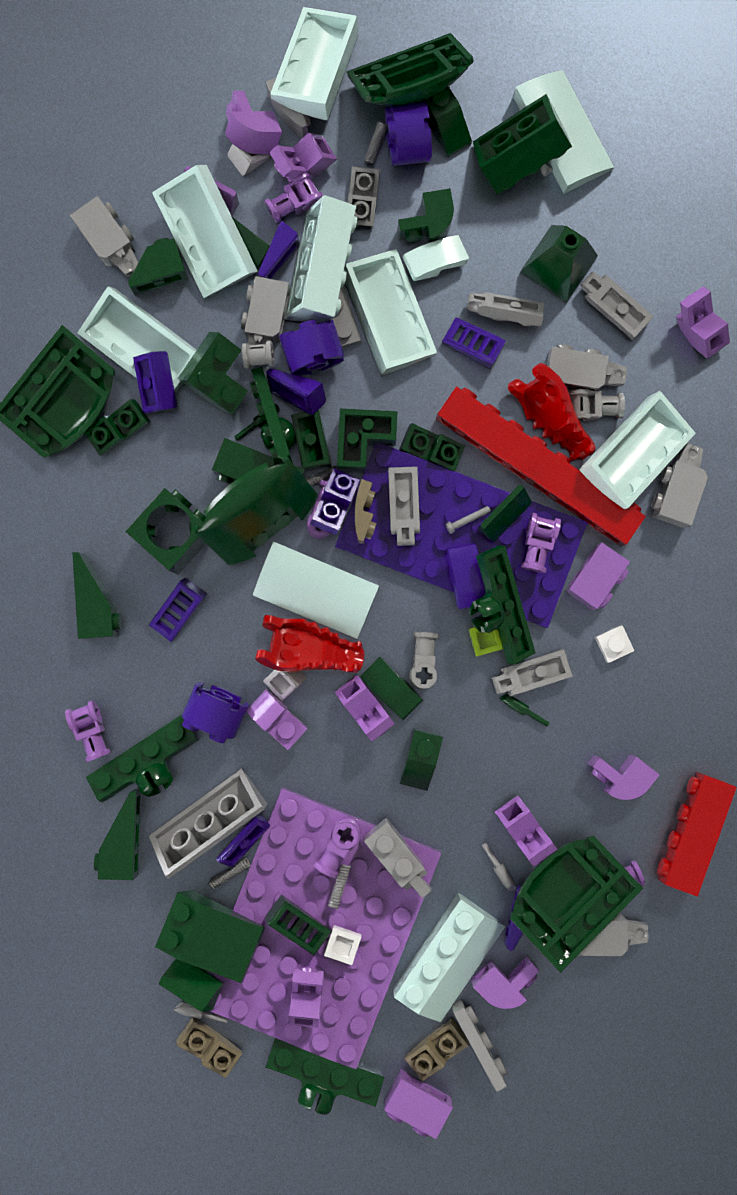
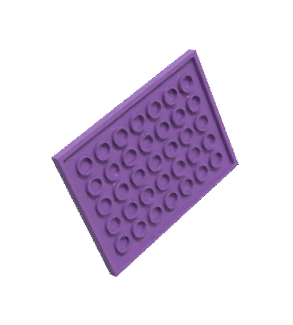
M282 787L268 821L270 827L262 836L233 908V911L264 926L265 930L242 983L208 971V973L224 982V986L211 1012L323 1058L357 1069L424 897L422 898L412 886L408 890L404 886L401 888L364 842V835L377 825ZM352 818L358 822L361 833L357 843L349 849L341 864L351 866V870L349 871L348 879H346L347 882L338 910L329 907L328 904L337 877L332 878L321 873L313 864L316 860H320L332 839V833L336 824L341 819ZM347 827L345 830H342L343 834L341 837L347 839L348 836H352V829ZM402 836L422 861L427 871L423 878L429 885L442 854L441 851ZM283 895L329 928L331 932L333 926L336 925L361 934V940L353 964L350 965L324 956L331 933L316 954L312 955L268 926L265 916L279 896ZM286 909V911L283 913V915L280 917V919H279L278 921H281V919L283 918V916H284V915L286 914V912L288 911L287 909ZM294 915L292 920L289 922V924L287 925L289 929L293 925L295 920L298 918V916ZM304 922L302 927L297 932V935L300 936L302 931L307 926V922ZM316 928L313 929L311 934L306 939L308 943L317 933L318 930ZM313 968L317 971H324L318 1028L289 1025L294 969Z

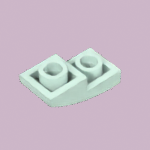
M455 235L405 253L403 259L413 281L436 277L444 269L466 265L469 257L459 235Z

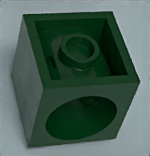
M164 488L125 532L168 571L179 574L206 544L193 531L195 524L201 528L206 516L198 509L192 512L189 508L193 504L176 489L171 493ZM187 513L191 521L189 523V538L180 547L172 546L169 549H163L157 540V526L160 520L167 514Z

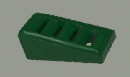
M283 895L279 896L265 916L268 926L312 955L316 954L331 933L329 928ZM286 909H287L288 911H287L286 914L283 916V918L281 919V921H278V920L280 919V917L283 915V913H284V912L286 911ZM294 915L298 916V918L295 920V922L289 929L287 927L289 922L292 920ZM304 922H307L308 924L300 936L297 935ZM316 928L318 930L317 933L308 943L306 939L311 934L313 929Z

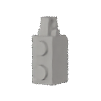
M96 196L70 214V217L103 264L110 267L116 265L127 278L130 277L138 264L134 255L135 249L131 244L134 237L125 224L121 227L117 224L115 219L118 215L109 202L103 204L100 198Z
M255 276L254 285L248 286L246 300L250 302L248 313H243L241 329L245 330L248 345L266 344V341L270 340L273 344H276L280 341L279 335L283 333L290 295L289 282Z
M559 344L557 347L552 346L548 353L546 365L560 376L568 391L576 389L598 391L602 386H623L625 384L627 367L608 361L609 356L601 355L602 352L599 350L586 349L583 352L573 350L574 347L570 345Z
M686 444L677 461L670 464V467H665L660 482L664 483L661 493H657L652 502L651 508L655 510L652 518L681 528L692 526L708 479L706 471L700 468L703 455L702 448Z
M387 817L364 835V842L401 888L404 886L408 890L412 886L422 898L432 891L423 878L427 871L422 861Z
M618 914L578 956H623L628 951V945L648 943V925L645 922L627 920L622 914Z

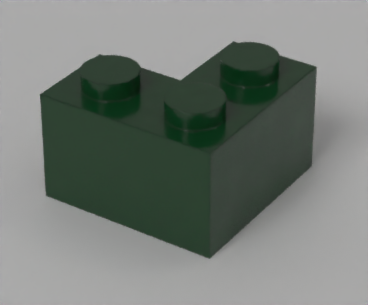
M209 332L177 378L216 408L228 414L234 413L248 390L226 374L241 352V349L219 332Z
M340 408L337 469L343 472L364 473L366 472L367 445L384 444L395 446L398 411Z

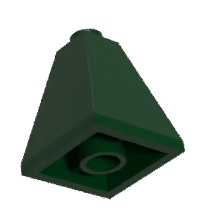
M551 225L520 273L567 303L598 257V254L585 237L570 227Z

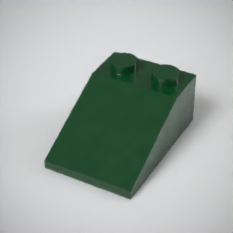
M194 890L177 892L155 948L182 962L242 983L265 927Z

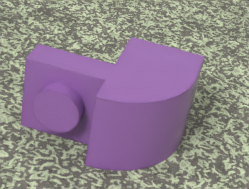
M233 91L231 102L227 104L226 108L228 124L225 134L233 145L243 151L253 154H270L269 152L279 144L282 134L274 111H252L245 92Z
M308 133L294 147L277 145L269 152L275 161L274 166L283 177H286L289 183L295 177L305 172H311L314 178L337 160L324 136Z
M703 286L680 302L681 313L676 316L679 328L690 344L708 359L730 343L728 323L713 312L711 292Z
M358 675L335 691L337 697L354 717L371 742L386 733L395 724Z
M265 689L247 709V713L264 731H267L283 747L289 750L308 727L287 709L288 707L269 689Z
M631 754L618 771L595 755L587 763L593 768L591 774L604 784L607 780L609 781L603 791L622 800H631L642 796L659 776L656 771Z
M518 795L495 811L497 817L533 867L557 851L553 842Z
M527 955L506 975L490 959L471 978L473 988L488 1003L498 1008L511 1009L527 1001L521 989L523 987L528 988L535 982L539 969Z
M313 968L293 970L289 1025L318 1028L324 971H317Z

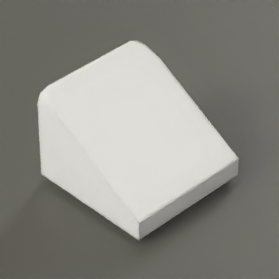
M232 144L228 152V158L240 174L244 176L270 158V154L249 153Z
M274 670L263 682L283 702L307 677L302 671L283 672Z

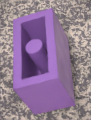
M601 542L594 547L564 591L591 610H596L599 606L604 608L613 596L610 591L615 583L620 585L628 575L629 571L626 567L630 561Z
M402 1069L399 1070L384 1098V1111L387 1112L386 1114L392 1120L398 1123L404 1121L411 1125L412 1129L423 1137L429 1135L437 1139L453 1109L452 1100L449 1095Z

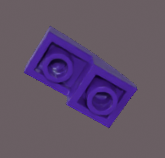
M333 468L310 525L337 535L360 479Z
M475 543L447 548L449 573L453 578L456 606L459 609L470 607L472 602L482 598L486 593L476 558L478 551Z

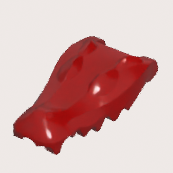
M539 363L532 369L536 379L528 384L515 379L507 385L509 392L521 403L527 420L533 421L534 429H542L543 438H550L553 445L560 443L561 447L569 452V459L571 461L584 460L595 452V443L583 429L572 405L567 387L560 376L550 367Z
M264 615L262 626L273 633L269 651L258 650L255 660L260 664L283 672L341 670L357 673L361 670L365 654L360 641L349 642L346 639H340L338 633L331 632L327 627L321 629L316 622L310 623L306 619H285Z

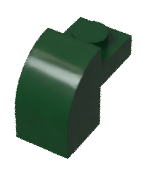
M451 188L422 193L421 206L423 216L398 219L397 230L399 240L406 239L408 242H415L421 240L423 236H427L428 243L445 238L451 228L454 213Z

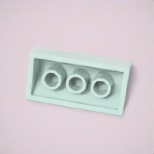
M323 195L306 211L285 320L298 322L315 320L316 323L331 320L338 315L341 307V300L338 299L339 292L346 281L345 261L349 259L352 245L349 244L350 235L354 232L357 224V217L354 216L355 205Z
M457 893L394 985V998L417 1014L441 1022L506 926L466 897Z

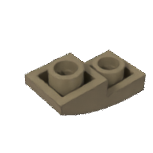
M361 479L355 505L356 535L358 542L364 544L366 538H372L377 524L372 522L373 514L364 511L365 507H371L376 492L371 491L372 483Z
M193 1017L176 1040L178 1047L200 1058L203 1066L224 1078L228 1076L242 1055V1051L228 1039Z
M451 1018L405 1055L404 1059L421 1081H424L444 1068L446 1061L467 1048L470 1042L459 1025Z

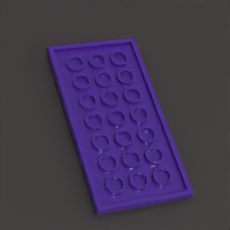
M375 444L366 465V472L363 473L361 478L371 482V491L376 492L371 507L364 508V511L373 514L372 522L377 523L371 539L366 538L364 544L358 542L355 527L357 488L335 548L455 593L453 578L449 573L447 548L475 543L479 555L496 546H505L526 621L548 628L588 522L531 501V505L495 542H491L478 530V526L503 502L510 492L390 446ZM417 467L420 533L414 534L415 545L397 546V534L391 535L388 468ZM487 506L490 508L491 513L455 529V532L452 534L448 532L445 524L449 522L454 523ZM532 512L537 513L538 517L550 520L561 519L557 540L553 550L547 554L544 566L547 568L546 573H538L521 568V563L525 562L528 546H525L526 530Z

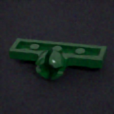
M262 366L252 369L254 381L250 382V387L254 399L260 398L261 403L256 404L261 421L267 420L260 431L264 446L271 452L275 465L284 464L280 458L287 456L292 462L289 449L296 440L293 425L287 419L278 417Z
M496 546L476 555L486 593L482 598L472 602L469 608V615L471 616L477 612L481 613V615L471 620L473 626L479 632L490 633L497 629L507 663L516 664L536 652L506 547Z
M182 715L86 776L99 802H105L133 783L137 785L141 794L147 797L161 793L160 785H163L166 790L172 784L173 777L167 767V762L199 740L194 731L182 726L184 721Z
M277 1038L274 1039L265 1068L296 1078L302 1082L298 1102L304 1109L311 1110L316 1093H319L315 1112L321 1115H327L331 1112L334 1100L338 1095H344L376 1107L385 1078L358 1067L354 1069L331 1061Z

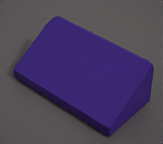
M157 351L133 357L143 413L176 408L177 401L168 353L166 351Z
M260 813L250 819L219 853L216 860L231 868L234 867L270 827L268 821Z

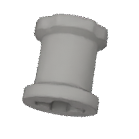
M266 341V344L259 345L242 344L244 368L249 369L251 366L266 364L269 367H274L275 356L272 341Z

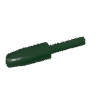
M274 404L278 413L280 408L277 404ZM258 414L253 418L254 422L234 436L235 439L238 441L256 426L260 428L267 420L261 421Z
M508 694L499 698L505 705L522 716L526 714L546 727L549 725V721L529 710V706Z

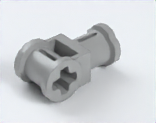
M588 389L568 391L580 422L599 420L602 416H616L617 418H623L625 397L623 393H618L617 396H601V391Z
M413 632L416 642L412 669L409 672V681L415 688L426 689L433 686L437 679L434 651L435 640L439 638V634ZM422 668L425 669L426 674L430 675L428 680H424V684H421V680L416 678V673L421 672Z

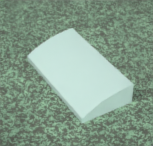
M303 7L270 93L271 99L299 113L328 120L359 34L357 16Z
M561 70L539 76L516 86L513 98L519 110H522L543 95H548L572 145L563 156L548 162V165L553 169L552 172L562 192L565 194L613 170L614 166L564 71Z
M196 165L152 192L203 298H207L258 272L207 165Z
M397 249L345 264V285L381 376L403 369L437 354Z
M109 286L77 333L134 377H136L133 357L149 352L166 351L168 353L175 393L184 384L177 378L196 352L194 347L117 289Z
M658 391L647 396L579 470L604 495L622 508L627 509L696 433L662 392Z
M273 542L258 578L253 596L357 639L379 585Z

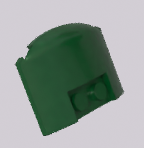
M452 33L346 72L348 78L365 102L392 106L405 105L424 100L443 91L460 78L474 60L465 47Z
M61 325L0 402V421L43 458L65 450L78 441L93 426L102 413L112 390L115 369L69 329Z
M287 456L280 457L284 464L269 468L267 463H264L231 483L203 511L207 517L201 528L196 524L193 527V531L228 565L237 564L256 557V554L253 552L254 550L265 544L268 539L288 526L295 518L299 517L303 520L318 497L317 492Z
M595 836L586 837L587 839L565 844L540 862L520 888L513 912L510 915V920L560 973L643 889Z

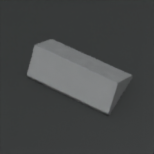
M243 769L237 771L149 835L166 878H171L266 808L267 802Z

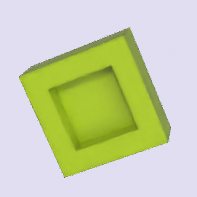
M475 627L468 629L475 656L503 650L497 629L490 633L479 632Z

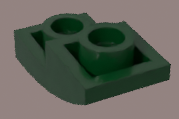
M129 399L110 416H103L93 424L85 435L98 454L102 456L131 438L151 422L146 414L143 413L137 401Z
M411 423L399 450L455 471L466 445Z
M379 657L360 676L372 691L402 720L423 701L405 679H402L382 657Z

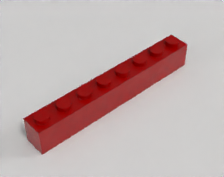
M456 386L437 413L435 420L579 519L588 522L589 526L618 546L622 547L628 544L646 517L640 512L642 509L633 502L629 508H622L596 488L580 470L570 464L571 460L560 452L553 453L546 448L547 443L537 436L530 437L523 432L524 428L514 420L508 422L499 416L501 412L491 404L483 405L476 400L477 395L465 387L460 389Z

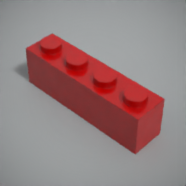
M696 772L695 776L689 779L686 788L688 793L685 804L680 805L677 812L678 824L675 831H671L667 840V847L669 849L666 857L662 858L658 864L657 874L659 875V881L667 886L698 897L737 789L736 786Z

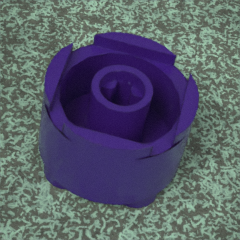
M425 101L385 107V120L389 133L386 134V140L392 166L431 161L432 138L431 128L428 127L427 119L424 120L429 118Z
M309 320L299 324L300 330L288 331L279 335L291 374L301 377L312 375L313 370L321 368L322 371H325L344 361V352L333 320H327L316 324L315 320Z
M195 683L182 714L184 719L182 726L191 731L198 732L200 729L209 733V738L218 743H225L226 739H234L249 704L247 702L240 704L241 697L218 686L212 685L211 689L208 690L203 688L205 683Z

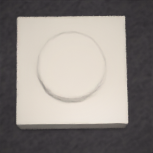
M619 625L595 637L606 663H610L634 651L623 625Z
M334 925L324 956L352 965L361 940V934Z

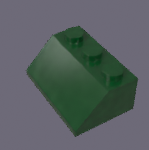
M547 94L473 141L480 169L496 194L512 188L517 181L527 175L536 173L544 164L552 159L560 158L572 147L569 137Z

